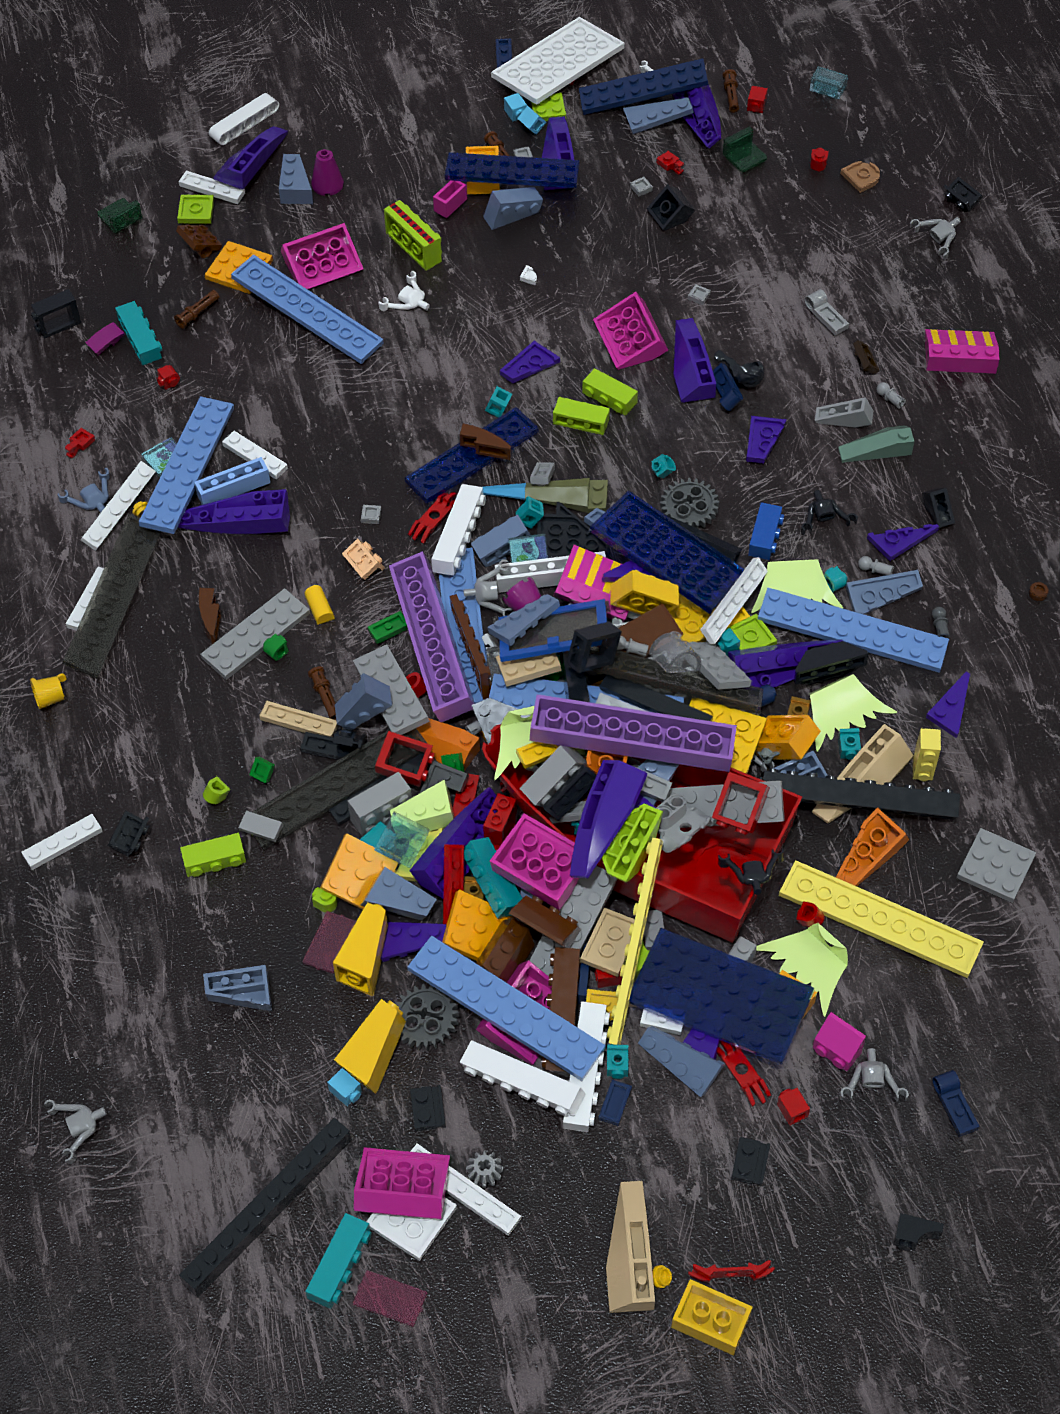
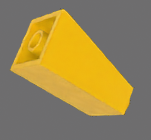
M367 902L333 961L336 981L372 997L375 993L381 965V954L388 926L386 910L382 906Z
M382 999L334 1059L341 1068L375 1094L380 1087L406 1023L402 1017L403 1012L399 1010V1007L390 1000L386 1003Z

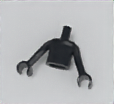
M816 490L813 493L816 501L809 504L807 520L802 524L801 534L804 535L805 530H808L810 534L812 533L813 527L811 523L814 513L818 521L831 520L837 513L846 520L847 526H850V521H854L857 524L858 516L854 513L845 514L833 499H823L820 490Z
M781 848L780 853H775L774 849H772V857L766 867V872L761 861L745 862L742 864L741 871L730 860V854H727L728 857L725 859L718 855V865L721 868L730 867L742 884L752 885L753 893L759 895L762 892L760 884L769 881L775 863H780L784 860V849Z

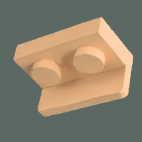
M357 539L342 554L361 578L365 580L377 568L383 571L385 567L381 564L383 562L381 557L376 553H372V546L367 541L363 543Z

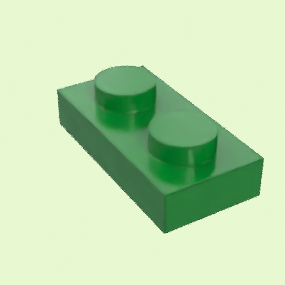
M401 611L368 626V632L376 644L408 629L405 617Z

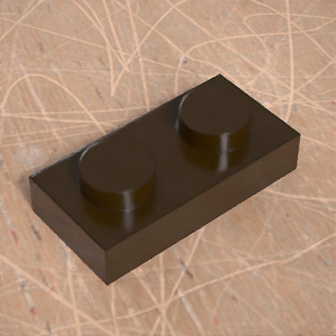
M860 340L854 342L855 354L861 361L862 369L874 375L880 370L869 346Z

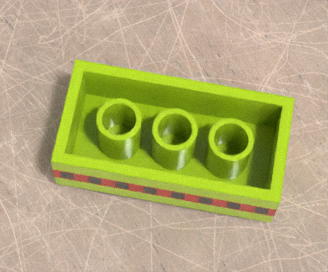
M399 200L384 209L386 234L425 271L442 262L440 235L435 233L427 223L425 224L417 214L413 213L408 205Z

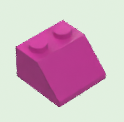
M831 1012L814 1039L813 1049H815L818 1055L831 1060L837 1068L848 1071L861 1055L866 1036Z

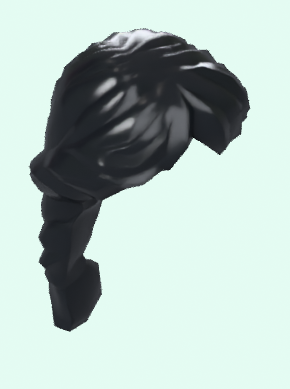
M721 350L715 352V360L726 362L736 382L747 388H752L763 380L765 369L762 362L756 360L741 366L733 358L726 356Z

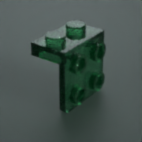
M750 126L727 137L723 142V155L741 172H745L767 160V155L752 142L753 129Z
M121 198L97 212L98 216L114 233L142 218L140 203L137 200L129 203L125 198Z

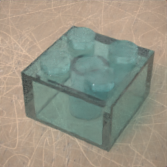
M394 811L374 850L411 868L430 829Z

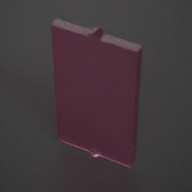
M327 911L302 962L316 967V970L321 969L334 974L333 961L356 921L348 919L344 915L340 916Z
M366 1270L361 1284L357 1286L358 1292L353 1305L414 1327L419 1313L423 1311L422 1306L427 1292Z

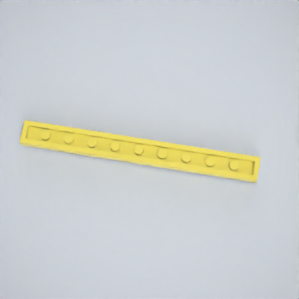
M652 837V841L648 842L646 854H649L647 862H644L642 867L644 879L643 883L640 882L637 894L640 895L639 903H635L633 915H636L635 922L630 925L629 936H631L630 944L626 945L624 953L627 956L626 964L622 965L620 976L623 977L622 983L617 986L616 990L618 1002L617 1006H613L611 1018H614L613 1025L609 1026L607 1032L609 1043L614 1045L621 1044L663 846V841L658 838Z

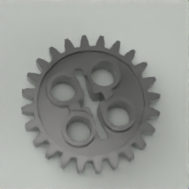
M688 478L687 482L681 479L680 484L674 481V487L668 485V490H664V495H661V512L699 529V525L705 528L706 522L711 524V519H715L716 513H718V495L715 494V489L710 490V484L704 486L705 481L698 483L697 478L694 482H691L690 478Z
M422 984L420 990L414 986V992L407 989L408 996L400 995L402 1002H395L399 1010L403 1012L402 1017L406 1021L400 1035L403 1044L408 1042L410 1048L416 1044L418 1050L421 1049L422 1045L425 1046L426 1050H429L431 1044L436 1049L437 1042L444 1045L443 1038L451 1039L449 1032H456L453 1025L459 1024L458 1019H456V1017L460 1016L456 1010L458 1009L457 1003H453L454 999L438 989L435 990L432 985L429 986V989H426L425 985ZM417 1003L422 1004L420 1008H413ZM437 1006L442 1007L440 1011H433ZM411 1023H418L414 1028H409ZM431 1026H438L436 1030L429 1031Z

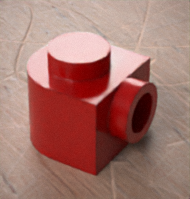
M823 148L812 149L810 167L815 171L824 170L827 165L829 151H825Z
M171 365L157 369L158 377L156 379L160 387L166 390L178 384L180 376Z
M413 672L406 676L417 698L427 691L423 677L419 673Z
M803 901L801 908L797 912L796 920L805 927H810L816 923L821 925L824 921V914L814 903Z

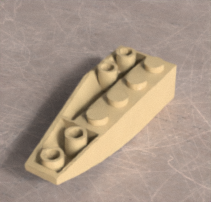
M884 724L851 760L837 779L855 778L857 782L863 783L864 780H874L876 784L884 785L885 782H892L914 755L902 736ZM817 804L812 813L828 824L851 808Z
M642 1181L620 1183L606 1265L609 1313L654 1310L655 1307L649 1233Z

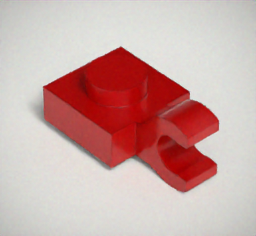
M670 151L656 158V163L665 170L669 171L672 169L678 175L684 172L680 168L684 163Z
M80 428L69 438L70 443L65 447L69 452L66 455L74 458L79 449L84 451L95 441V436Z

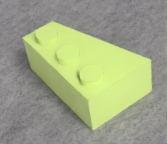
M445 780L390 810L392 825L398 839L444 828L454 819L450 793Z

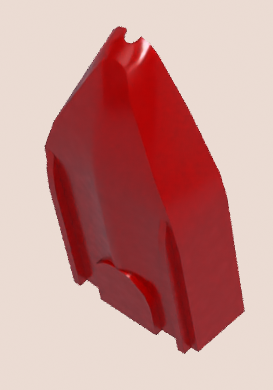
M501 724L496 725L490 730L491 741L489 744L483 742L482 746L483 753L495 772L500 752ZM633 757V758L637 759L638 761H640L641 763H643V762L646 760V759H643V758ZM511 761L499 776V779L511 796L517 800V804L523 813L575 842L577 834H574V826H571V822L552 823L549 819L551 815L543 807L535 806L519 789L534 772L526 770L521 762L514 768ZM680 764L670 780L672 782L670 788L723 785L729 772ZM730 767V772L757 782H766ZM782 788L785 821L757 823L753 834L749 832L746 835L735 831L736 827L730 825L727 828L722 826H706L695 833L688 843L669 853L661 850L650 907L733 943L757 895L753 893L752 885L742 884L730 867L721 868L718 865V855L725 859L728 857L727 854H730V860L741 871L743 863L761 861L766 872V867L772 857V849H774L775 853H779L788 836L802 796ZM657 800L655 807H658L662 802ZM691 827L680 828V830L683 832H688L691 830ZM657 833L656 838L660 839L659 833ZM649 854L646 856L644 862H647ZM601 858L596 866L606 870ZM643 864L639 872L627 883L618 879L613 891L639 902L640 895L637 892L639 883H643L644 879L642 874Z

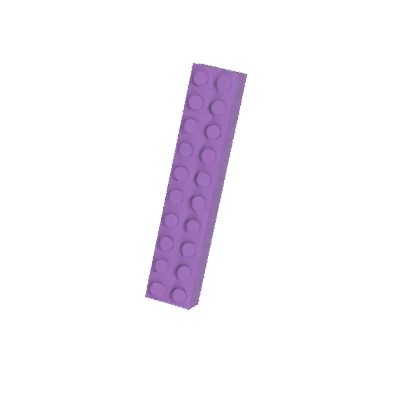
M422 551L389 565L433 712L440 722H444L473 710L472 705L475 703L428 559Z
M537 694L529 741L730 772L737 725Z

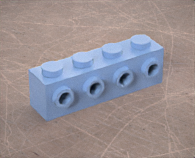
M262 457L194 483L197 496L201 504L204 505L234 497L269 484L270 477L268 468Z

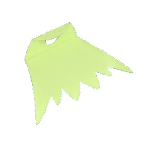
M818 559L768 562V572L764 577L760 593L751 613L761 609L767 588L807 599L812 598L814 601L821 603L823 599L835 607L842 609L843 607L828 586Z
M854 674L838 679L809 693L813 721L821 731L815 739L817 752L824 741L826 733L830 740L833 739L835 728L838 731L840 729H849V722L855 726L865 728L863 714L869 718L876 719L873 711L897 713V711L875 698L859 682Z
M534 706L509 711L504 717L500 726V752L494 780L502 774L511 761L514 768L519 765L520 759L516 754V749L534 742L529 741ZM529 714H531V715H530L529 717H527V718H522V717H521V715H529ZM575 748L580 755L587 757L584 749Z
M819 923L813 924L804 931L758 945L756 951L776 952L771 959H786L781 966L780 972L782 970L787 973L798 971L796 979L805 985L811 982V989L816 992L819 991L821 1008L825 1017L834 989L848 964L846 947ZM826 941L829 942L830 944L834 945V946H833V947L829 946V945L826 943Z

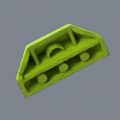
M642 804L632 810L602 856L608 875L627 883L639 872L648 855L646 854L647 844L652 841V837L656 838L663 811L647 804Z

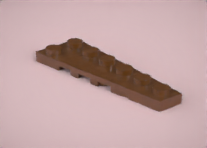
M457 594L449 596L451 610L462 642H464L467 656L470 658L473 672L475 671L476 682L484 700L489 698V690H491L492 685L490 679H488V677H491L489 666L484 665L486 663L483 652H479L480 644L478 639H474L475 632L473 626L469 627L470 620L468 614H464L465 607L463 601H459Z

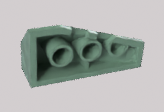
M905 425L886 427L839 446L838 450L842 463L912 455L914 438L911 428Z

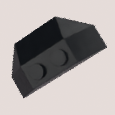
M843 641L812 648L805 652L795 669L794 683L796 685H813L845 676L856 671L859 667L866 666L869 653L867 650Z

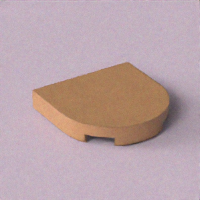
M857 161L842 168L840 172L860 193L875 186L880 178L879 168L871 162L868 164Z

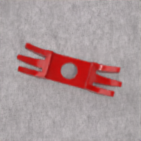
M452 492L439 495L423 516L414 522L408 535H413L412 539L416 540L422 531L425 530L421 539V543L424 544L428 536L434 532V528L451 512L455 502L452 498L457 493ZM432 512L440 514L436 519H432L429 515Z
M722 1037L719 1042L727 1053V1056H725V1052L721 1048H717V1054L722 1062L725 1063L739 1083L741 1090L746 1094L752 1107L756 1103L750 1088L755 1092L762 1104L765 1103L766 1100L759 1085L766 1096L770 1097L771 1093L766 1083L760 1078L743 1054L739 1044L732 1037L727 1038L729 1043ZM744 1064L748 1068L747 1073L738 1074L735 1070L736 1066Z
M771 1260L761 1265L748 1263L747 1267L716 1268L715 1264L711 1267L703 1268L693 1264L694 1270L688 1272V1275L707 1283L713 1278L751 1277L755 1281L771 1274L775 1267L769 1269Z

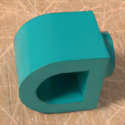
M661 454L651 461L652 469L657 477L665 478L676 470L674 461L667 455Z
M838 566L831 567L825 571L824 577L832 592L846 586L847 576Z

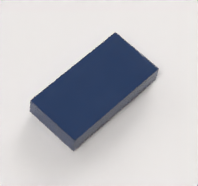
M615 1080L611 1081L598 1120L619 1126L632 1090L631 1085Z

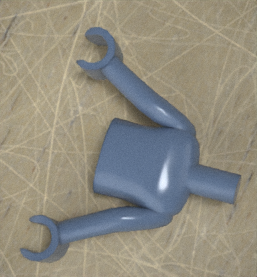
M104 468L106 474H101L98 471L99 479L102 483V492L96 484H90L80 491V496L85 503L69 497L67 490H64L65 496H60L58 493L59 501L61 503L69 502L85 510L97 508L101 513L109 497L107 480H109L110 474L108 468Z

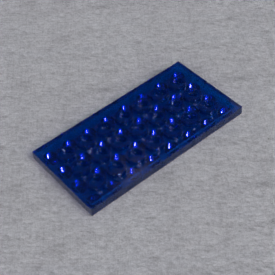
M627 491L589 528V532L656 578L679 585V593L709 614L717 608L745 570L630 491Z
M660 928L634 983L629 1004L783 1065L815 989L799 981Z

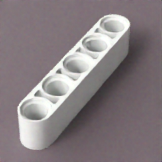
M264 93L213 125L209 130V136L220 145H225L275 113L279 108V102L269 94Z

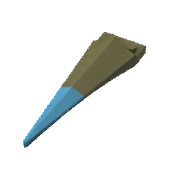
M582 478L550 481L549 484L543 486L531 483L484 486L483 495L526 500V497L529 496L542 503L556 506L557 502H560L566 508L590 513L596 508L607 512L609 484L608 480Z

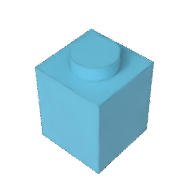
M519 93L504 98L505 112L512 122L517 121L521 112L527 107Z
M529 106L517 118L536 135L546 124V121Z
M343 1068L327 1082L329 1091L346 1106L351 1102H356L361 1096V1084Z

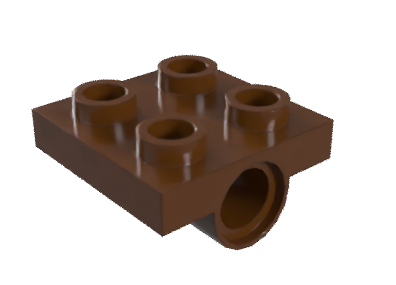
M178 225L176 232L202 258L208 257L213 250H220L222 247L217 237L204 225Z

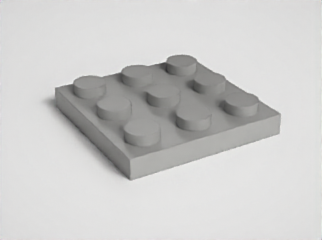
M980 828L958 872L957 878L1013 903L1036 852Z

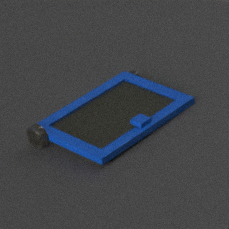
M600 599L560 606L545 619H539L538 625L534 628L529 627L522 638L517 637L514 639L515 643L512 646L500 640V661L505 662L570 651L576 629L607 622V612H611L609 601ZM494 616V617H493V624H494L497 620H501V619H503V618H505V617H507V616H502V617ZM602 640L592 642L591 647L601 645Z

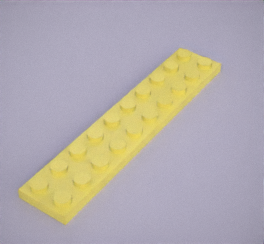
M796 860L779 892V896L799 905H802L803 901L814 903L826 917L968 978L984 941Z

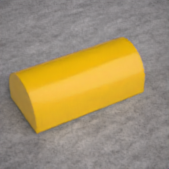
M313 585L307 588L304 595L317 625L335 619L322 587Z

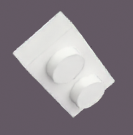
M645 1004L640 1026L646 1028L654 1026L661 1031L681 1035L685 1013Z

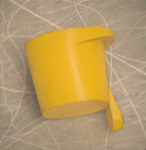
M61 673L54 677L38 680L35 678L30 679L33 695L39 709L64 700L60 683L66 680L65 674Z

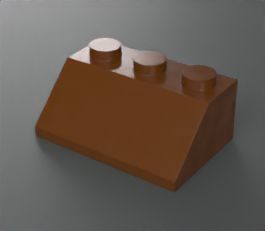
M526 895L509 912L519 921L564 948H570L581 931V928L577 926L578 921L569 916L566 919L560 916L561 911L553 906H550L548 909L542 905L544 901L534 895L532 898Z
M514 917L503 920L476 964L507 983L518 965L526 960L535 945L529 929Z

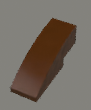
M463 423L460 431V446L475 448L476 454L511 460V446L507 442L485 429Z
M199 588L201 618L207 637L213 645L218 638L221 610L219 604H216L215 589Z

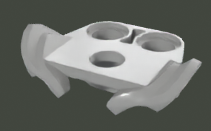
M681 794L671 795L656 807V809L663 811L658 829L660 839L663 841L662 850L669 853L688 843L692 836L700 829H704L711 820L710 816L705 815L695 807L687 808L686 798ZM682 826H689L691 830L683 832L680 828Z

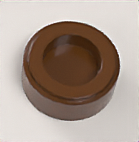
M1035 582L1030 586L1029 596L1033 600L1042 601L1048 595V587L1044 583Z

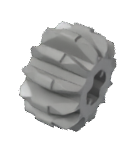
M484 1150L483 1155L480 1156L476 1152L475 1158H469L468 1162L470 1165L466 1167V1171L469 1173V1180H474L476 1185L482 1183L484 1189L487 1187V1183L494 1186L495 1180L500 1181V1173L503 1172V1166L500 1165L501 1159L495 1158L494 1152L488 1156L487 1151Z

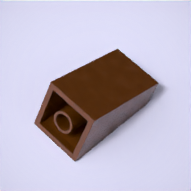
M663 603L619 627L622 631L621 636L625 637L626 641L629 642L631 638L632 641L648 645L646 656L643 657L631 652L626 653L625 648L617 650L614 663L610 667L616 674L620 675L631 670L632 665L663 651L669 652L683 636V632Z

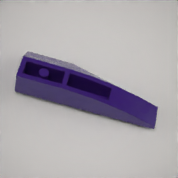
M709 85L673 93L674 100L689 98L694 113L683 116V118L708 148H711L721 139V125L717 106Z
M565 116L552 117L548 120L540 164L544 190L577 187V172L573 148Z
M275 126L265 130L244 148L231 156L216 173L214 180L243 190L286 137L288 131Z
M693 318L676 320L674 380L681 403L715 398L716 380L710 360Z
M287 490L254 491L186 509L178 528L227 534L288 531L290 520Z
M843 640L798 642L728 651V657L752 680L750 687L735 688L736 692L751 691L766 684L774 688L794 680L795 669L807 650Z
M620 760L602 761L588 794L577 830L570 876L572 878H589L634 809L648 775L645 771Z
M488 787L442 830L409 870L421 886L442 899L444 894V844L464 845L465 847L470 840L484 838L483 825L496 798V794L491 787ZM464 859L465 877V875L469 872L470 868L466 860Z

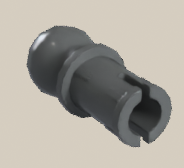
M936 607L932 610V617L934 619L933 624L937 630V636L949 638L948 619L945 618L946 610L943 607Z

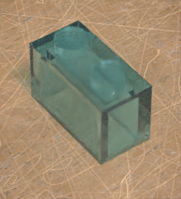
M818 66L811 78L810 91L840 99L846 89L848 75Z

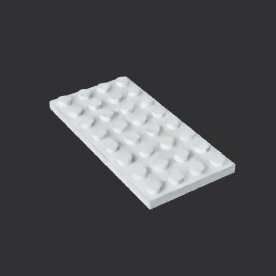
M578 17L493 70L491 77L537 105L624 49L625 43L583 18Z

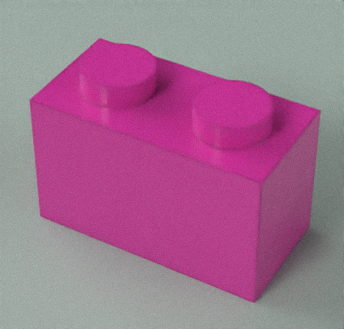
M455 178L450 180L433 196L434 211L445 218L449 217L467 200V185Z

